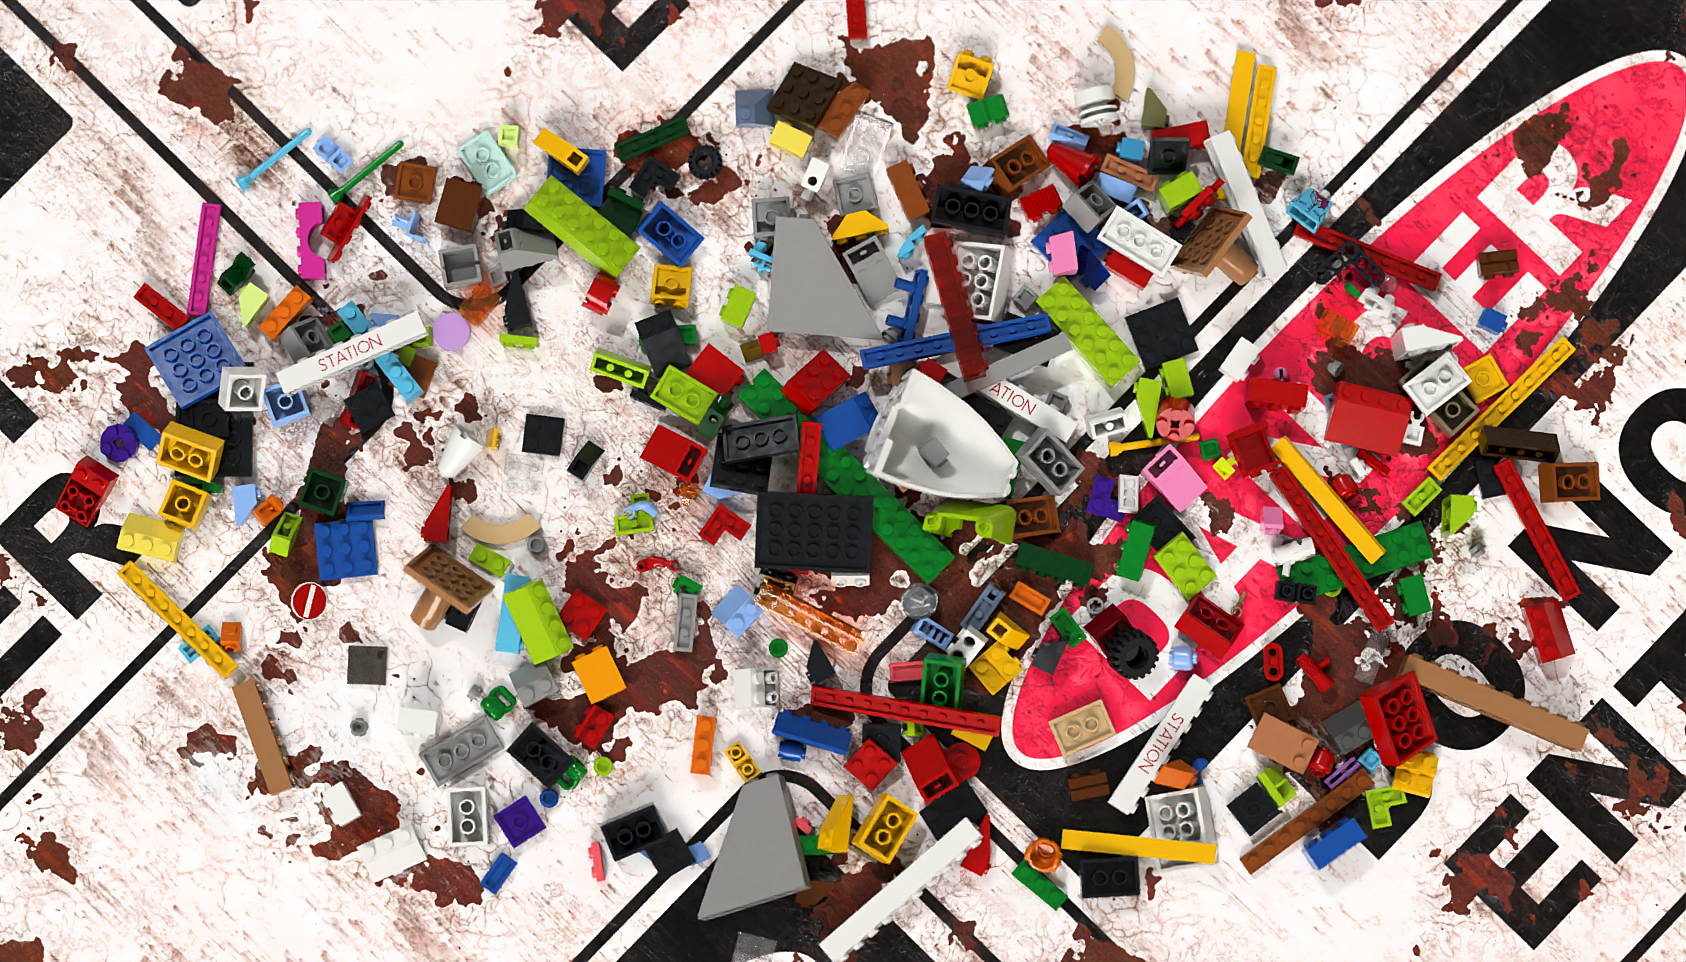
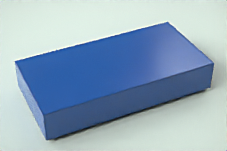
M133 412L123 423L135 430L139 442L149 451H152L161 441L162 435L136 412Z
M385 500L346 502V520L385 519Z
M501 852L480 882V885L496 895L518 863Z

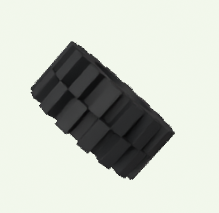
M708 144L704 146L698 145L697 148H693L688 158L690 172L694 177H698L699 180L715 178L722 169V157L718 149H715L712 145L708 146ZM707 155L711 157L713 163L710 168L702 169L698 166V159L701 156Z

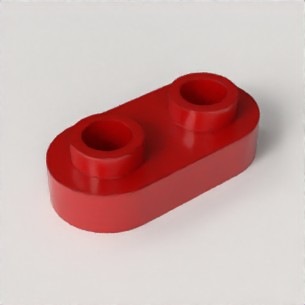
M1269 643L1263 648V673L1269 681L1281 679L1284 673L1283 651L1277 643ZM1270 649L1275 650L1274 656L1269 655ZM1271 668L1276 669V675L1270 674Z

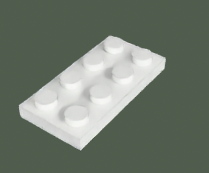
M1118 205L1097 237L1101 242L1160 278H1163L1182 247L1180 243Z

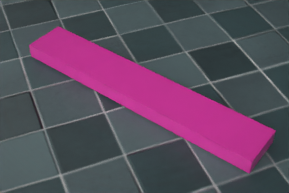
M202 202L187 308L188 316L200 317L208 312L222 210L221 204Z

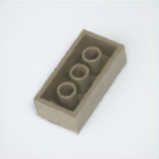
M1426 355L1396 384L1407 394L1402 386L1434 361ZM1460 390L1430 413L1428 417L1449 439L1480 410Z

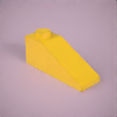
M854 795L837 796L820 828L818 849L832 853H847Z

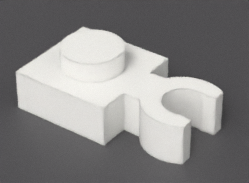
M1411 411L1409 419L1411 424L1407 425L1402 443L1420 447L1425 427L1419 425L1424 420V414L1421 413L1420 418L1416 420L1413 417L1414 411Z

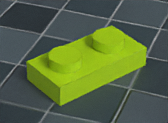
M501 333L499 336V342L503 344V347L515 348V345L522 346V349L534 350V347H539V339L535 337Z
M1429 476L1401 504L1415 517L1442 489Z
M478 542L468 560L503 578L512 562Z

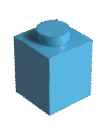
M1123 137L1116 147V153H1119L1118 158L1141 163L1145 141Z

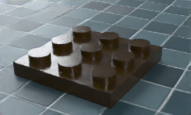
M794 62L768 104L767 110L816 130L844 83L841 79Z

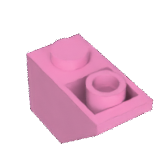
M1263 506L1260 513V531H1264L1265 535H1276L1284 526L1282 507Z

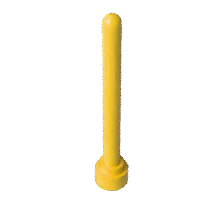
M1192 433L1186 439L1176 443L1195 441L1200 438L1199 433ZM1164 437L1122 444L1117 441H1109L1108 448L1110 457L1118 456L1122 451L1175 443L1170 442Z

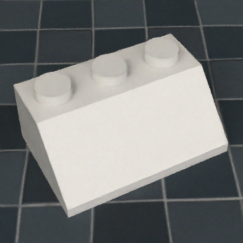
M411 823L357 847L364 866L374 883L428 859L414 825Z

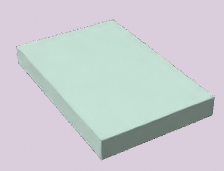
M488 129L456 149L475 180L481 183L483 188L487 189V197L519 177Z

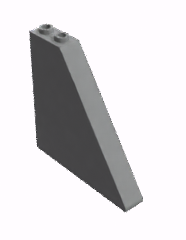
M780 212V216H776L767 331L882 340L880 330L816 220L811 218L809 214H799V217H792V213Z
M774 772L767 774L766 778L751 779L748 781V784L742 785L698 913V919L707 921L812 888L784 776Z

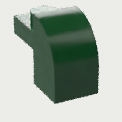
M240 252L232 266L221 274L217 284L228 295L232 296L253 276L256 271L254 269L256 264L250 257Z

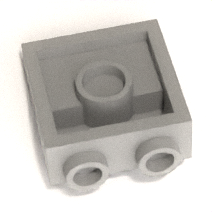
M789 196L751 199L754 239L768 242L769 238H774L776 216H780V212L790 213Z

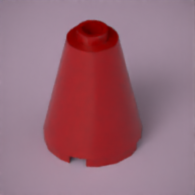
M1058 142L1050 144L1046 150L1047 159L1078 189L1092 180L1096 173L1094 170L1095 165H1100L1101 159L1099 156Z

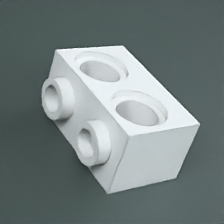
M971 625L967 630L962 628L956 636L959 638L957 643L954 644L952 642L945 651L948 653L947 655L956 656L955 651H960L963 657L967 658L966 668L988 640L987 637ZM966 637H972L975 644L968 643Z

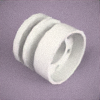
M1097 86L1074 94L1076 108L1085 109L1078 114V118L1083 119L1080 121V127H1102L1119 119V113L1114 112L1117 110V105H1108V103L1115 100L1113 86Z

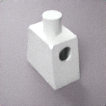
M812 157L801 182V185L805 187L801 198L811 202L814 193L821 192L832 165ZM813 177H816L817 182L812 186L810 181Z

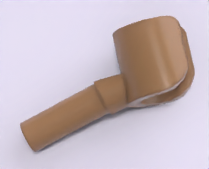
M1242 592L1236 606L1231 608V614L1235 608H1238L1240 613L1237 617L1242 615L1241 607L1247 592Z

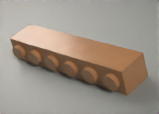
M251 679L232 686L231 688L270 796L294 789L296 779L293 772L290 773L287 765H290L289 759L286 754L283 755L281 747H283L280 736H276L274 731L277 728L273 718L269 717L268 711L270 707L267 700H263L261 695L264 691L260 681L257 682L256 679Z

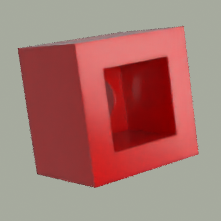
M773 332L758 336L763 356L778 352L777 347L781 345L777 335L774 336Z

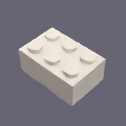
M487 787L446 788L449 847L490 845Z

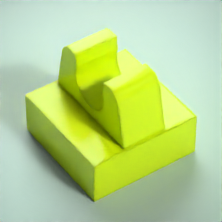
M1233 456L1227 461L1221 457L1212 467L1226 480L1236 471L1232 466L1237 461Z

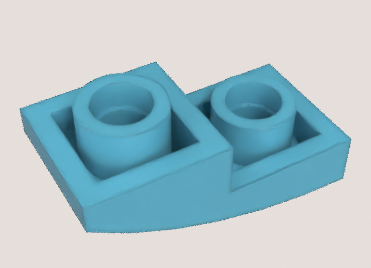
M924 225L915 230L903 243L897 254L898 260L902 258L907 260L914 255L913 251H915L916 247L913 243L916 242L918 244L926 238L927 229Z

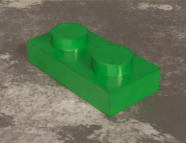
M1065 607L1049 617V620L1061 636H1070L1068 645L1071 649L1087 638Z

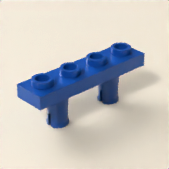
M915 270L913 281L899 277L895 280L894 288L909 292L904 318L888 314L885 320V325L901 330L898 342L915 339V324L918 323L920 313L918 312L920 305L924 301L923 291L929 281V276H927L928 270Z

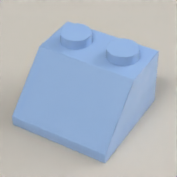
M735 585L711 614L740 639L765 609L743 589Z

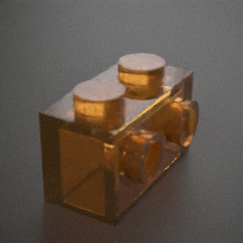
M484 282L482 285L478 284L472 290L473 295L469 299H464L459 305L461 308L459 313L476 328L484 322L502 301V298Z

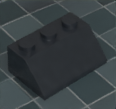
M654 801L600 823L601 831L614 862L669 840Z

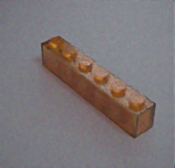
M765 579L753 600V604L854 657L865 640V632Z

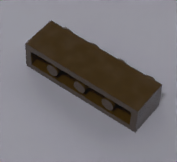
M1483 425L1478 437L1481 455L1555 463L1560 452L1557 434Z

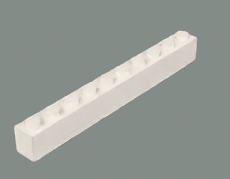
M965 817L823 940L819 946L833 962H845L849 958L848 954L851 951L860 949L864 945L863 941L866 938L875 936L879 932L878 928L883 924L887 925L893 920L892 916L896 912L900 913L908 907L907 903L911 899L916 900L919 898L926 886L931 887L934 885L941 873L944 875L952 869L951 865L955 861H961L967 856L966 852L970 848L975 849L979 846L983 835Z

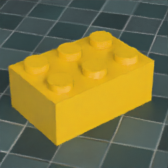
M170 421L162 432L156 463L210 483L218 472L225 440Z
M880 793L851 843L881 863L890 864L919 814L891 795Z

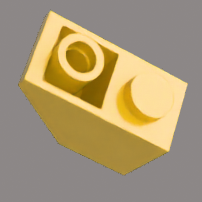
M1001 611L988 625L986 630L998 642L1015 650H1019L1030 637L1027 632Z

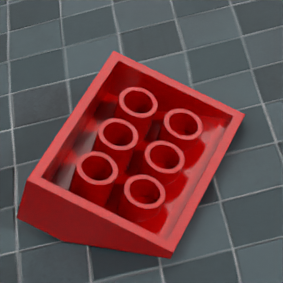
M1339 381L1333 387L1324 440L1398 457L1410 419L1413 400L1410 397Z
M1415 671L1407 672L1375 685L1359 695L1382 765L1399 767L1438 740Z

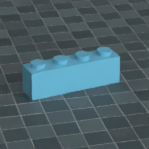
M506 574L503 594L529 582L530 577ZM502 598L495 651L520 654V650H524V643Z

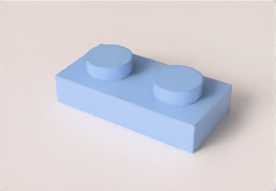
M1054 122L1048 138L1054 142L1084 151L1090 136Z

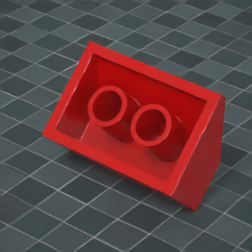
M1199 592L1193 597L1174 625L1181 633L1221 660L1245 626Z
M1558 599L1521 610L1538 665L1576 654Z

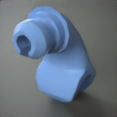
M645 501L629 505L623 511V514L627 510L632 511V516L628 518L629 520L635 517L638 510H643L652 517L659 513L653 502Z

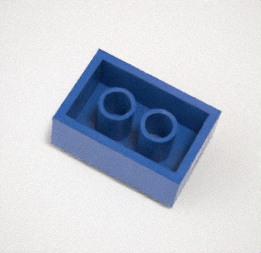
M1341 818L1335 823V828H1327L1319 834L1321 838L1318 840L1312 839L1303 845L1305 849L1301 852L1314 870H1321L1367 837L1354 818Z

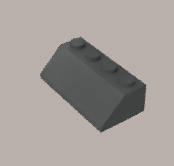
M1360 700L1321 722L1341 756L1373 738Z

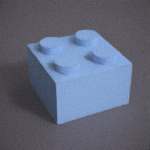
M280 383L265 388L264 401L275 428H280L313 415L304 390L287 397Z

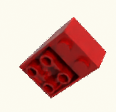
M658 424L640 458L690 485L707 456L708 449Z
M85 456L77 462L55 508L88 528L111 493L120 475L90 456Z
M934 732L901 752L913 781L926 804L963 783Z

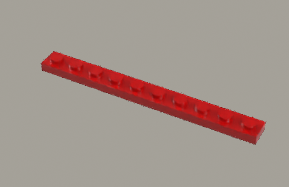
M1284 464L1269 474V478L1377 633L1394 624L1395 621L1287 466Z
M815 684L812 686L810 705L998 737L1000 734L1001 716Z

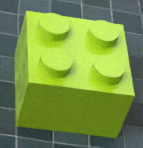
M1184 171L1176 176L1175 181L1170 182L1168 180L1158 188L1156 197L1166 215L1192 202L1203 191L1193 171L1189 173Z

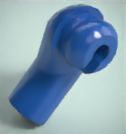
M1197 758L1191 766L1199 771L1196 776L1198 780L1194 786L1203 784L1201 772L1208 766L1206 758Z

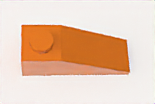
M1178 759L1164 764L1154 782L1185 790L1190 787L1192 788L1198 780L1196 776L1199 771Z

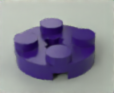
M111 425L102 433L100 451L111 461H127L137 454L139 438H137L135 430L129 425ZM119 438H121V442L124 443V446H120L118 448L116 440H119Z

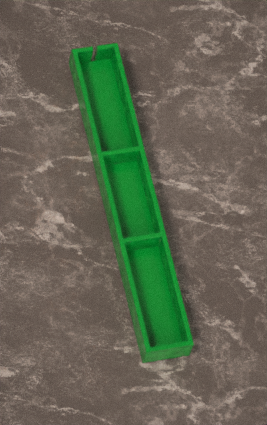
M764 368L752 380L753 385L749 383L737 395L738 399L759 419L796 413L798 415L801 446L803 420L815 422L814 417L810 415L807 418L781 392L783 386ZM821 433L817 477L834 494L874 496L872 531L928 586L955 559V556L931 532L922 530L923 524L873 475L867 473V469L844 446L832 452ZM800 452L794 453L798 458L800 457Z

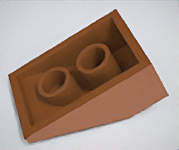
M1031 134L991 158L982 167H992L995 169L992 177H994L992 185L1000 196L1006 197L1049 168L1051 163Z
M1598 462L1538 465L1540 503L1601 500Z
M1054 495L1012 499L996 503L1015 509L1016 520L1012 540L1061 532Z

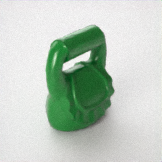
M500 685L490 691L489 695L481 701L480 706L488 716L498 721L504 714L514 708L516 697L505 686ZM497 691H499L511 703L509 706H506L505 703H503L498 698V696L495 695Z
M574 755L570 756L575 762L565 772L573 781L572 785L562 776L557 780V783L567 791L576 788L588 771L587 767Z

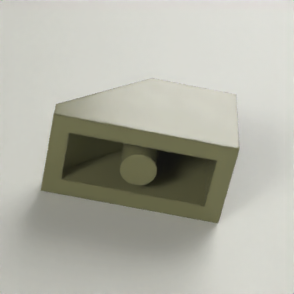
M1146 88L1140 128L1148 130L1164 129L1165 126L1168 127L1170 115H1166V107L1152 89Z

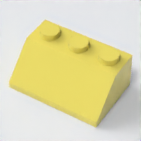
M129 512L121 528L116 548L177 563L186 527Z

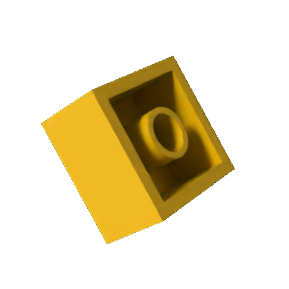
M172 479L158 515L165 520L198 532L212 496L208 492Z

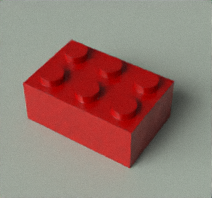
M823 349L787 381L781 392L808 418L835 394L851 375Z
M1251 377L1247 381L1244 404H1248L1249 408L1252 409L1268 407V411L1279 412V410H1287L1286 413L1298 415L1299 412L1306 408L1309 385Z

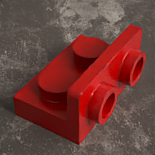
M594 704L593 707L588 706L584 713V716H586L583 723L579 722L573 732L576 733L575 738L596 749L615 716Z

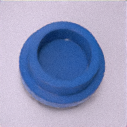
M550 788L543 790L539 799L544 807L552 808L557 805L559 795L554 789Z

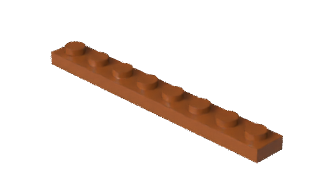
M1361 768L1241 856L1239 860L1250 875L1373 786L1375 782L1367 771Z

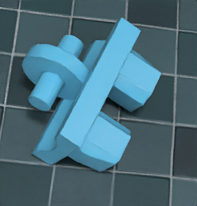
M757 241L753 249L750 248L748 254L750 257L762 262L754 260L752 266L759 268L757 274L761 275L763 270L770 273L772 267L767 266L766 263L772 265L773 251L771 256L764 254L767 244Z

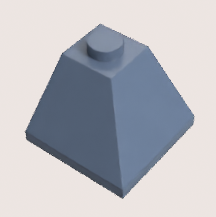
M773 89L735 90L736 128L774 127V114L767 110V106L773 98Z

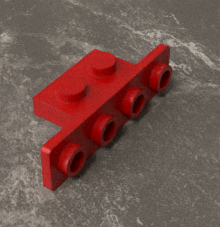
M363 195L355 210L340 201L337 203L320 232V235L335 243L326 259L328 262L335 263V261L341 258L343 247L351 241V234L355 228L359 227L363 213L369 210L372 197Z

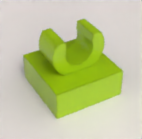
M901 721L902 724H907V731H902V734L924 736L923 724Z

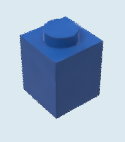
M1485 307L1476 327L1497 336L1500 332L1503 333L1508 325V322H1506L1507 316L1489 307Z

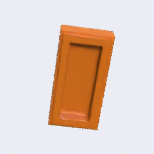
M1019 580L1009 595L1010 599L1041 617L1051 601L1050 598Z

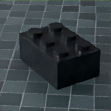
M1138 856L1078 860L1081 899L1140 896Z

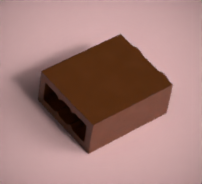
M453 176V179L446 178L434 222L475 233L487 189L483 188L481 183L471 181V184L465 183L463 178Z

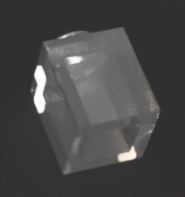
M331 396L329 399L323 397L313 418L332 428L343 407L339 405V400Z

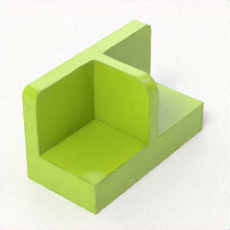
M1272 764L1256 776L1278 808H1281L1286 802L1296 796V792L1287 781V777H1284L1276 764Z

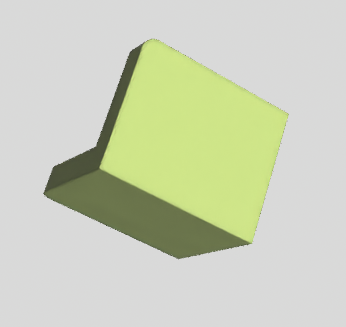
M500 124L498 145L502 148L519 149L521 132L519 126Z

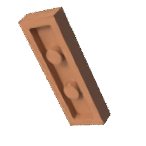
M1107 153L1100 169L1102 173L1133 184L1151 194L1160 175H1148L1146 169Z

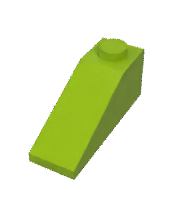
M1140 377L1138 382H1134L1133 393H1136L1135 400L1147 439H1152L1163 381Z

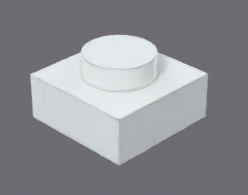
M1354 458L1347 463L1357 479L1367 474L1365 472L1367 468L1361 459L1358 461L1357 458Z

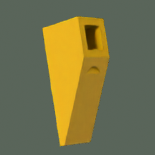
M543 128L533 141V144L578 176L590 162L587 155L546 128Z

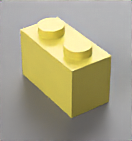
M778 121L769 139V145L804 160L813 141V136L803 128L800 130L793 128L794 125L788 121Z

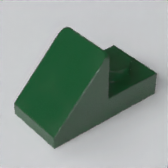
M1263 146L1257 165L1275 170L1276 174L1294 176L1300 157Z

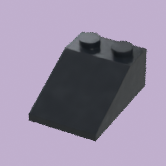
M671 309L635 322L656 379L662 377L669 364L679 370L692 365Z
M533 721L506 750L548 789L575 762L566 751Z

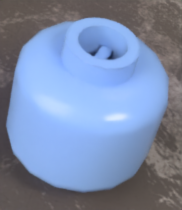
M1175 646L1169 653L1170 666H1173L1177 671H1190L1193 669L1194 664L1198 663V653L1194 652L1192 646Z

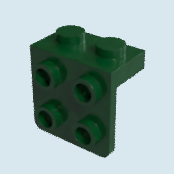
M610 187L607 193L608 199L600 215L631 238L646 205L643 203L642 198L636 195L631 197L620 187L615 189Z

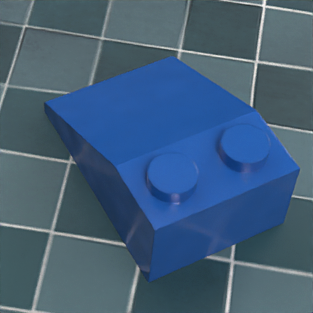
M658 201L635 228V231L680 268L705 239L662 201Z
M865 391L813 419L815 422H822L821 433L833 452L869 435L878 412Z

